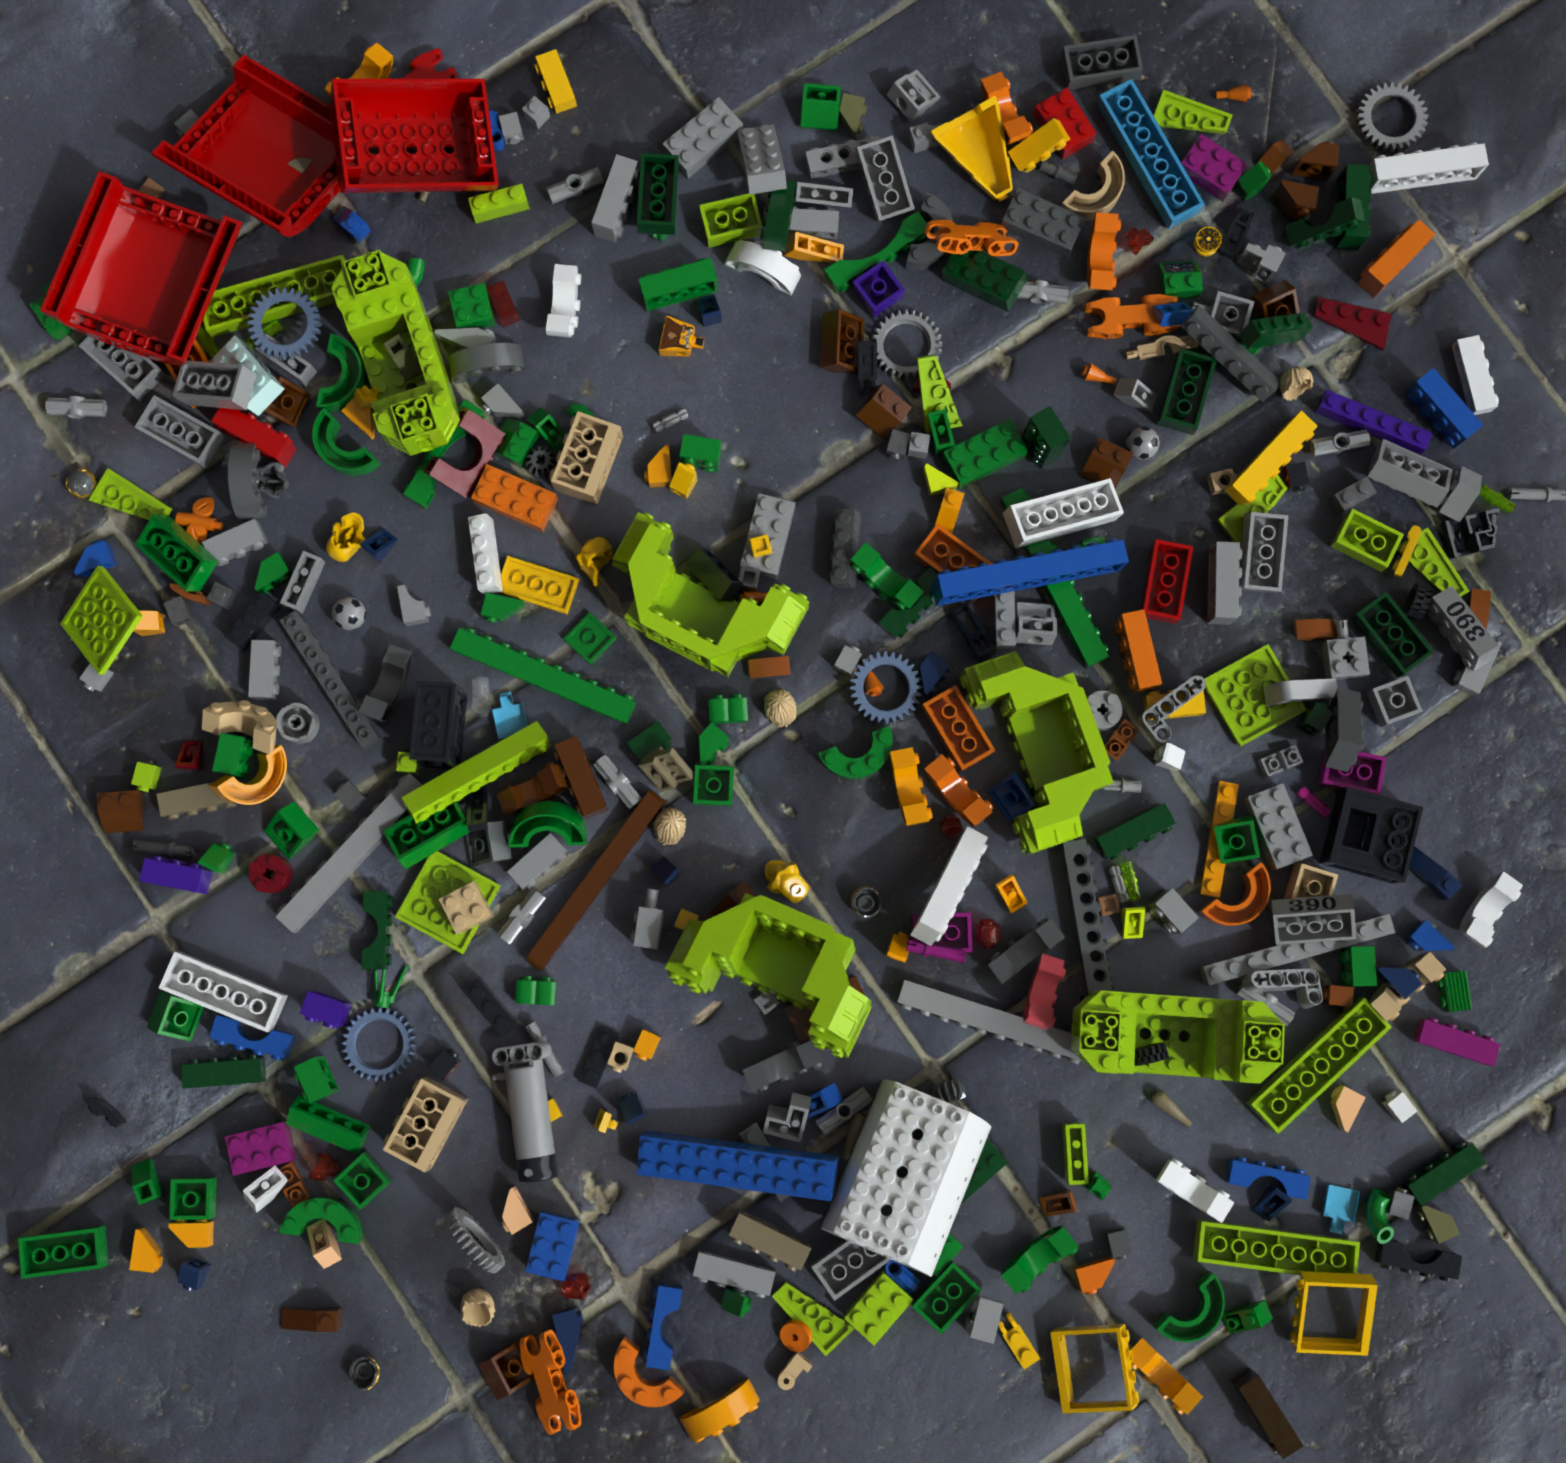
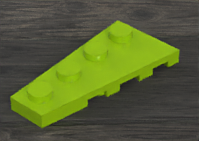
M1163 90L1154 113V118L1160 127L1226 134L1233 116L1227 112Z
M933 354L916 357L924 431L926 433L930 432L927 413L943 409L947 411L950 427H961V420L957 414L937 356Z
M107 468L89 498V501L146 520H150L153 514L169 516L173 509Z
M1278 475L1273 479H1268L1267 482L1269 484L1261 492L1258 490L1256 492L1257 497L1250 504L1247 502L1242 506L1236 504L1217 519V522L1232 542H1240V548L1244 514L1249 512L1268 513L1287 490L1286 485Z
M1429 528L1421 531L1409 563L1440 592L1453 586L1460 596L1468 593L1469 589ZM1404 542L1401 543L1396 550L1401 556L1403 554L1400 553V550Z
M785 1282L772 1294V1297L792 1319L800 1320L808 1325L812 1332V1342L825 1356L855 1329L852 1325L788 1282Z

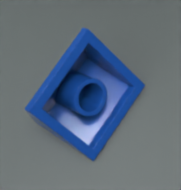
M1015 772L988 791L1009 823L1037 804Z

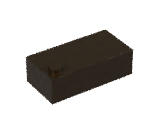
M1249 1368L1230 1380L1268 1440L1269 1447L1275 1456L1279 1455L1285 1459L1303 1447L1297 1434L1256 1372Z

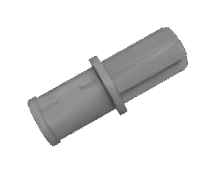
M1121 778L1120 780H1113V784L1102 788L1104 790L1120 791V793H1140L1142 784L1141 781L1124 780V778Z

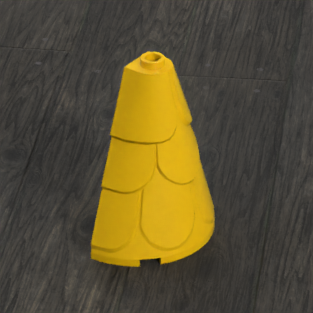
M996 96L984 101L958 118L930 131L934 140L954 158V161L994 201L998 199L1001 202L1009 197L1008 193L1013 190L1009 157H1007L1005 135L1002 129L1000 108Z

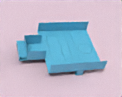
M511 692L499 694L502 708L492 709L498 739L509 737L528 726L523 702L513 705Z
M1327 1184L1322 1216L1332 1218L1329 1232L1342 1234L1345 1221L1355 1223L1360 1191Z

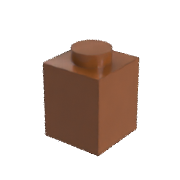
M1325 985V989L1322 990L1324 1004L1353 1007L1354 987Z

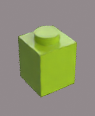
M398 752L396 771L403 774L419 775L420 766L409 759L410 753Z
M137 762L131 784L138 786L137 790L149 792V789L156 790L161 767Z

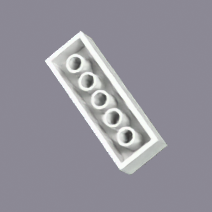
M1470 143L1463 147L1454 145L1448 149L1434 148L1426 152L1417 150L1411 154L1397 153L1390 157L1385 155L1377 156L1369 165V172H1372L1369 190L1374 194L1475 180L1489 165L1485 143Z
M1111 478L1010 505L1003 512L1015 548L1113 522L1124 514Z
M968 826L966 827L910 934L911 936L930 946L935 941L939 942L948 928V922L952 919L957 904L964 895L965 888L972 879L973 872L980 863L981 856H983L988 847L985 844L987 836Z
M174 952L159 986L161 990L265 1032L274 1030L288 997L284 993L182 952Z

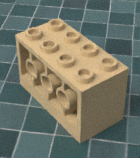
M577 411L576 416L571 418V430L569 434H565L563 440L564 448L558 452L556 458L558 463L556 469H552L549 479H551L555 491L597 505L623 439L621 426Z
M424 1077L416 1080L412 1087L414 1093L405 1100L402 1106L404 1109L401 1116L398 1115L392 1125L395 1127L391 1134L388 1133L384 1139L383 1144L385 1147L383 1151L423 1172H427L432 1169L469 1098L429 1077ZM430 1101H434V1108H431ZM422 1118L425 1120L424 1126H422L420 1122V1119ZM412 1136H413V1137L415 1138V1140H416V1143H414V1144L412 1143V1140H411V1137H412Z

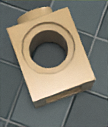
M1232 468L1208 475L1207 482L1211 496L1225 493L1224 490L1237 477V474L1233 473ZM1220 478L1226 479L1228 484L1222 485Z
M616 1041L607 1063L611 1065L610 1069L620 1073L622 1070L626 1071L632 1058L634 1047ZM618 1052L625 1054L626 1060L624 1063L616 1061L615 1056Z

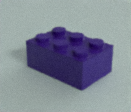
M152 856L151 859L144 858L139 881L208 894L213 871H208L206 867L190 863L188 867L187 862L171 859L169 863L167 858Z

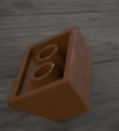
M840 309L823 313L820 368L833 373L858 374V342H863L864 340L863 318Z

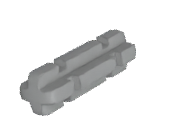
M682 408L677 410V413L673 412L661 418V421L653 422L654 430L660 432L664 427L668 428L678 423L679 420L688 418L686 409Z
M1119 866L1110 867L1108 870L1110 876L1112 875L1113 877L1111 879L1115 892L1118 893V902L1124 903L1129 901L1128 893L1125 892L1126 887L1122 875L1120 876Z

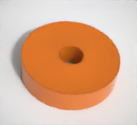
M792 1319L787 1321L782 1327L780 1338L784 1346L789 1350L802 1352L811 1344L812 1332L804 1322Z

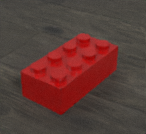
M218 409L211 422L221 432L242 444L256 443V449L260 451L261 455L274 462L283 464L284 468H286L297 450L288 435L281 431L276 432L271 425L264 421L262 423L259 422L254 415L248 412L245 414L239 409Z
M1158 539L1152 543L1140 610H1145L1147 619L1177 624L1181 620L1193 546Z

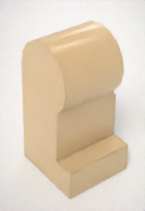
M795 1352L778 1375L779 1387L783 1390L793 1388L795 1379L804 1369L808 1373L813 1363L800 1352Z

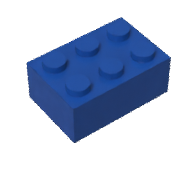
M542 1210L539 1215L525 1272L565 1281L581 1219Z

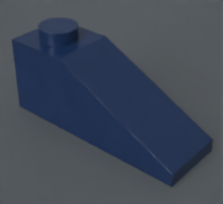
M1414 846L1409 869L1441 900L1451 899L1463 885L1446 869Z
M577 1306L556 1311L552 1314L557 1339L562 1346L565 1356L564 1368L566 1375L572 1371L582 1327L581 1323L584 1322L582 1311H578Z

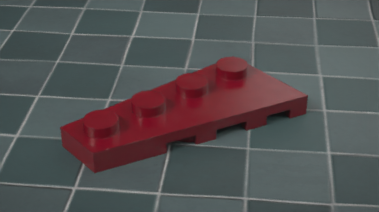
M1318 297L1313 317L1334 328L1337 327L1343 330L1344 333L1350 336L1354 335L1360 338L1362 342L1370 343L1383 351L1392 314Z

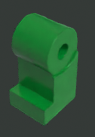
M1096 1171L1089 1179V1184L1084 1186L1085 1189L1100 1200L1107 1196L1112 1187L1110 1182Z

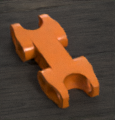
M932 220L926 224L924 234L928 238L937 240L935 246L939 251L952 254H965L969 250L987 251L991 256H1009L1016 253L1019 245L1013 237L1005 236L1007 230L1004 226L988 222H979L974 226L956 225L951 220ZM932 227H939L937 233H930ZM1006 243H1013L1010 249L1004 250Z
M1151 294L1142 296L1141 304L1121 306L1120 298L1118 297L1102 298L1086 303L1084 311L1086 313H1096L1103 320L1101 325L1088 328L1087 337L1116 339L1124 336L1123 329L1144 328L1145 336H1158L1176 331L1180 328V325L1165 327L1159 325L1153 311V306L1177 303L1178 299L1176 296Z
M551 1329L540 1333V1347L532 1334L520 1338L521 1361L525 1372L528 1375L534 1374L540 1394L536 1399L535 1405L545 1431L549 1435L560 1431V1417L569 1431L580 1427L579 1401L575 1391L572 1389L567 1390L560 1369L565 1364V1356L555 1333ZM547 1335L550 1338V1346L547 1342ZM527 1341L529 1342V1345H530V1351H529V1350L527 1349V1347H526V1342H527ZM571 1414L574 1416L575 1419L574 1424L571 1420ZM551 1418H552L553 1423H554V1427H553V1428H552L551 1425H550V1420H551Z

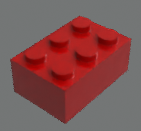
M1068 87L1037 104L1033 115L1041 127L1054 118L1061 122L1070 140L1066 142L1067 145L1060 150H1056L1062 160L1094 142L1097 133Z

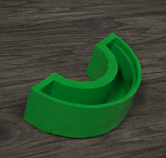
M330 334L327 353L332 359L341 363L342 374L334 385L327 388H319L316 404L319 411L325 408L329 413L341 411L354 397L355 389H362L366 378L363 361L355 348L347 340L335 334Z
M325 408L319 412L312 430L313 444L319 456L331 469L347 476H361L381 466L379 461L364 446L352 452L343 451L338 448L336 438L342 426Z
M866 542L850 560L852 563L850 567L865 579L864 584L870 589L875 588L879 592L878 595L884 601L890 600L902 611L910 609L924 592L910 579L903 578L883 561L880 554Z
M887 726L872 732L871 749L860 758L846 757L839 752L837 747L818 753V758L830 773L846 780L867 778L879 771L890 755L893 741L891 728Z
M542 801L530 804L517 813L511 824L508 844L509 848L528 847L529 840L534 834L541 831H554L565 839L567 846L586 845L588 831L585 821L573 808L559 802Z
M316 1196L297 1204L287 1213L279 1230V1233L299 1236L304 1233L307 1224L312 1219L322 1218L329 1221L335 1227L339 1242L358 1244L362 1242L363 1238L362 1225L355 1210L345 1201L333 1196Z
M1063 1225L1056 1226L1040 1235L1020 1251L1005 1267L1001 1276L1015 1294H1018L1020 1291L1024 1293L1031 1287L1030 1283H1032L1035 1276L1041 1275L1047 1269L1046 1266L1051 1262L1056 1263L1067 1255L1069 1257L1077 1252L1079 1245Z
M1208 1270L1195 1283L1199 1291L1200 1301L1194 1313L1188 1317L1178 1318L1165 1312L1152 1326L1165 1337L1178 1342L1198 1341L1212 1333L1220 1323L1225 1308L1224 1292L1214 1273Z

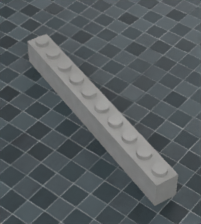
M410 773L403 775L398 780L399 785L394 790L390 789L384 797L386 799L381 804L377 803L372 808V814L368 818L364 817L358 823L359 828L355 832H350L345 837V843L341 847L337 846L331 852L332 857L328 861L324 860L318 866V872L315 875H310L305 880V886L301 890L297 889L291 895V901L288 904L284 903L278 909L276 918L292 933H297L386 838L383 830L402 820L409 813L401 797L423 785L416 777Z
M1390 914L1355 922L1356 939L1274 945L1200 966L1199 970L1204 986L1393 934L1395 930Z
M907 980L902 982L897 998L900 1008L911 1011L913 1007L919 1009L918 1013L925 1016H930V1013L938 1015V1020L947 1023L950 1019L956 1021L957 1026L966 1029L968 1025L975 1027L974 1031L986 1034V1031L994 1033L993 1037L1004 1040L1007 1037L1012 1039L1011 1043L1022 1047L1025 1043L1031 1045L1030 1049L1042 1052V1049L1050 1051L1049 1055L1060 1058L1063 1055L1068 1057L1067 1061L1079 1064L1081 1061L1071 1049L1072 1034L1054 1027L1044 1030L1023 1023L1022 1017Z

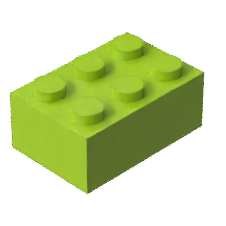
M748 193L699 205L700 216L709 248L758 237L761 234L763 226L754 194Z
M1352 508L1346 513L1330 547L1382 572L1388 568L1404 534Z
M882 1269L843 1316L872 1345H875L914 1299Z

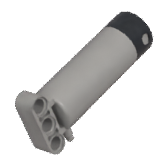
M546 1041L495 1049L492 1054L493 1062L498 1066L503 1065L504 1072L494 1074L492 1079L494 1081H506L520 1183L539 1182L558 1177L542 1060L548 1058L551 1054V1046ZM538 1047L541 1050L540 1055L538 1054Z

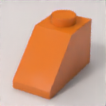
M1109 1256L1074 1266L1073 1269L1079 1290L1082 1293H1086V1295L1096 1293L1097 1289L1102 1288L1115 1263L1114 1258Z

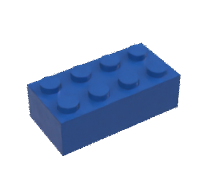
M1434 368L1405 392L1408 400L1419 408L1420 414L1432 423L1433 429L1440 432L1446 444L1452 446L1453 449L1483 426L1480 420Z

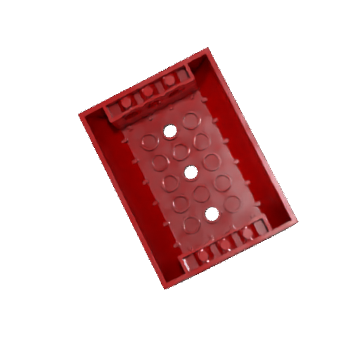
M332 79L331 123L341 193L495 191L498 188L485 79ZM447 146L451 147L454 152L448 154L444 151L443 148ZM374 147L379 151V153L373 155L368 151V149ZM413 147L416 153L409 154L406 148Z

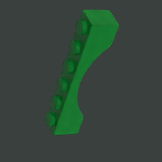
M919 211L915 212L902 221L897 235L882 251L860 260H839L824 269V277L836 294L840 291L845 292L851 287L855 279L880 262L891 263L900 253L909 252L911 244L925 242L928 239L924 234L927 223Z
M465 399L462 404L459 403L457 405L458 412L463 407L471 410L483 419L486 417L483 410ZM456 427L448 444L426 453L424 463L416 468L413 480L409 481L404 487L403 494L408 500L425 510L436 495L435 479L423 471L433 456L442 459L449 447L457 440L468 435V433Z

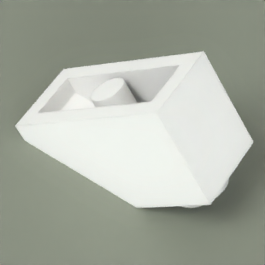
M273 1166L243 1190L244 1199L257 1213L275 1198L288 1180L276 1166Z

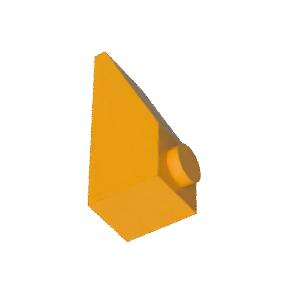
M794 232L788 236L786 252L783 253V256L803 261L835 263L843 260L844 245Z

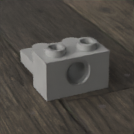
M917 69L911 74H906L895 81L887 93V96L910 122L921 116L926 109L940 99V95Z
M1248 243L1237 263L1254 270L1251 277L1268 285L1286 253L1277 246L1268 245L1266 250H1262L1259 245Z
M1017 602L1016 643L1053 645L1057 636L1055 605Z

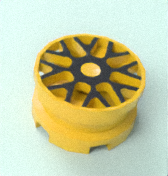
M1210 226L1200 229L1193 241L1196 253L1204 257L1215 254L1222 242L1220 232Z

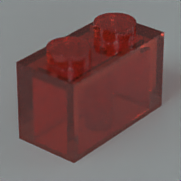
M504 280L487 286L486 288L503 328L519 322L520 318Z

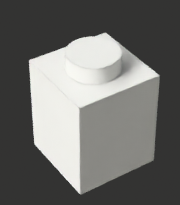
M1400 1091L1390 1092L1385 1096L1386 1100L1382 1102L1395 1121L1403 1123L1417 1112L1406 1095Z

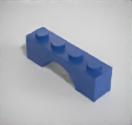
M216 1015L209 1038L215 1039L214 1043L234 1044L233 1048L243 1051H245V1048L252 1049L253 1054L263 1056L264 1053L271 1054L272 1059L282 1061L283 1058L290 1057L296 1035L280 1030H272L264 1039L253 1040L244 1034L240 1021L225 1015Z
M1235 1156V1159L1229 1158L1225 1182L1249 1188L1250 1184L1258 1177L1272 1176L1277 1180L1284 1194L1307 1200L1311 1176L1305 1175L1304 1170L1293 1168V1172L1286 1171V1167L1274 1164L1272 1168L1266 1166V1162L1255 1160L1253 1164L1247 1162V1158Z
M659 1283L658 1288H654L653 1300H656L655 1308H651L649 1320L653 1321L652 1328H648L646 1340L650 1341L649 1349L645 1348L643 1361H647L646 1367L670 1370L673 1346L663 1338L661 1322L666 1315L679 1310L682 1286Z

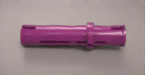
M911 939L907 941L906 951L920 953L925 957L929 955L963 964L966 957L964 955L966 956V951L934 944L930 946L924 942Z

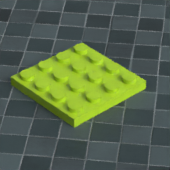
M97 566L60 625L96 672L105 675L143 616L104 566Z
M1269 644L1205 678V689L1238 747L1245 745L1307 710L1302 702H1288L1275 706H1266L1263 687L1278 682L1290 681Z
M437 851L426 860L395 918L464 954L480 924L460 935L456 934L439 899L475 881L478 883L490 907L501 885Z

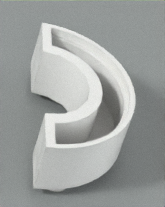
M743 240L735 242L724 264L739 272L745 270L754 272L770 281L775 289L792 296L801 277L798 266L784 258L780 251L763 249V243L755 241V243Z
M555 264L552 308L551 313L547 316L546 334L548 336L571 337L574 335L575 328L578 327L576 311H580L581 304L580 300H577L578 285H581V274H578L577 266Z
M1504 871L1498 874L1483 888L1468 908L1460 924V933L1481 948H1487L1493 941L1492 936L1495 932L1493 930L1494 922L1503 914L1502 910L1509 903L1515 902L1520 897V889L1523 885Z
M1175 1158L1168 1159L1156 1181L1222 1223L1234 1204L1233 1201L1228 1199L1230 1195L1221 1189L1217 1192L1205 1184L1206 1180L1197 1174L1193 1177L1189 1174L1191 1170L1183 1166Z

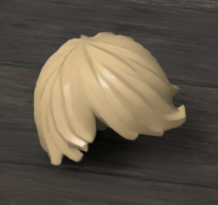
M1294 366L1283 372L1280 379L1282 398L1286 399V401L1297 400L1299 395H1303L1305 391H1309L1313 387V376L1305 367Z
M776 689L764 697L765 717L772 724L777 725V727H787L796 719V702L789 692L783 689Z
M674 807L663 808V811L657 815L653 823L654 835H656L657 841L663 843L662 845H676L681 837L684 836L686 829L685 815Z
M480 1288L467 1291L461 1301V1320L465 1321L467 1325L478 1327L491 1323L494 1317L493 1313L495 1312L494 1301L491 1295L486 1290Z

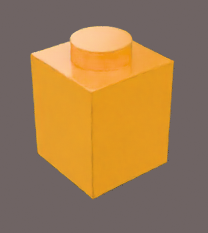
M643 1029L633 1050L637 1053L636 1057L645 1061L647 1058L652 1059L661 1037Z

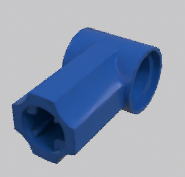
M491 110L489 111L492 138H499L498 141H493L494 151L499 152L505 147V139L498 111Z
M890 1260L883 1265L887 1275L909 1295L915 1291L921 1282L903 1264ZM893 1262L897 1263V1270L890 1272L888 1266Z

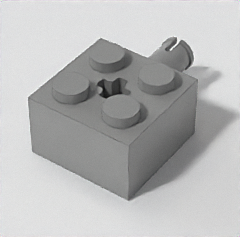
M1218 291L1213 298L1212 305L1207 306L1194 302L1191 309L1200 305L1240 342L1242 339L1239 333L1248 325L1254 301Z
M1347 620L1335 622L1337 639L1327 640L1321 644L1325 679L1346 680L1364 678L1370 675L1365 637H1349Z
M647 889L645 906L639 907V911L634 913L633 922L637 923L636 930H632L631 942H634L633 946L659 950L664 911L656 908L659 890Z

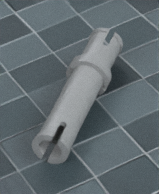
M1510 487L1508 493H1516L1508 495L1509 500L1566 501V496L1561 495L1566 494V489Z
M536 1021L525 1027L533 1043L547 1042L546 1035L542 1034ZM551 1049L550 1056L543 1060L555 1078L565 1071Z

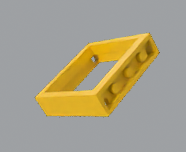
M1300 1272V1279L1296 1281L1298 1296L1294 1298L1296 1311L1292 1315L1293 1332H1290V1343H1293L1296 1353L1368 1356L1378 1287L1372 1274ZM1309 1286L1362 1288L1356 1339L1302 1337Z
M1125 1324L1060 1327L1050 1332L1062 1414L1132 1411L1137 1407L1139 1395L1135 1391L1134 1386L1136 1375L1131 1367L1133 1355L1128 1347L1130 1336ZM1116 1332L1127 1400L1075 1402L1065 1335Z

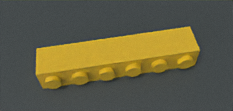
M1302 410L1298 412L1224 491L1239 506L1246 502L1250 504L1257 497L1256 492L1258 490L1261 492L1269 484L1267 482L1268 479H1273L1279 474L1280 466L1284 467L1291 461L1292 458L1290 456L1292 453L1296 454L1302 449L1304 440L1307 442L1314 436L1313 431L1317 425Z

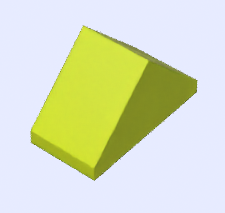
M926 463L923 472L929 496L945 493L946 488L957 489L959 482Z
M1145 907L1121 909L1123 939L1143 938Z

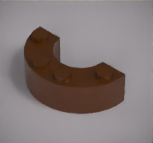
M553 762L547 763L542 766L543 770L529 777V781L517 786L510 784L503 787V791L497 794L505 816L517 813L530 804L547 801L565 791L568 785L560 766L554 765Z

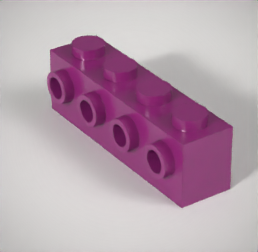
M1434 1018L1419 1019L1413 1042L1486 1066L1495 1067L1501 1045L1494 1042L1495 1038L1485 1035L1481 1038L1475 1036L1476 1032L1464 1029V1032L1457 1030L1455 1025L1445 1023V1026L1438 1024L1439 1020Z

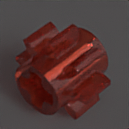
M954 814L945 816V821H940L942 835H948V839L958 837V833L962 832L960 818L955 819Z

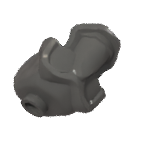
M279 462L257 464L256 474L259 477L258 492H264L272 498H279L289 488V481L285 476L283 464Z

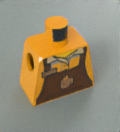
M666 316L659 346V354L661 356L689 357L692 347L703 349L704 338L695 336V327L693 325Z

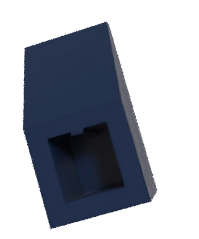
M932 651L919 668L924 697H927L928 694L933 695L939 687L936 683L940 678L944 680L950 672L948 670L950 664Z

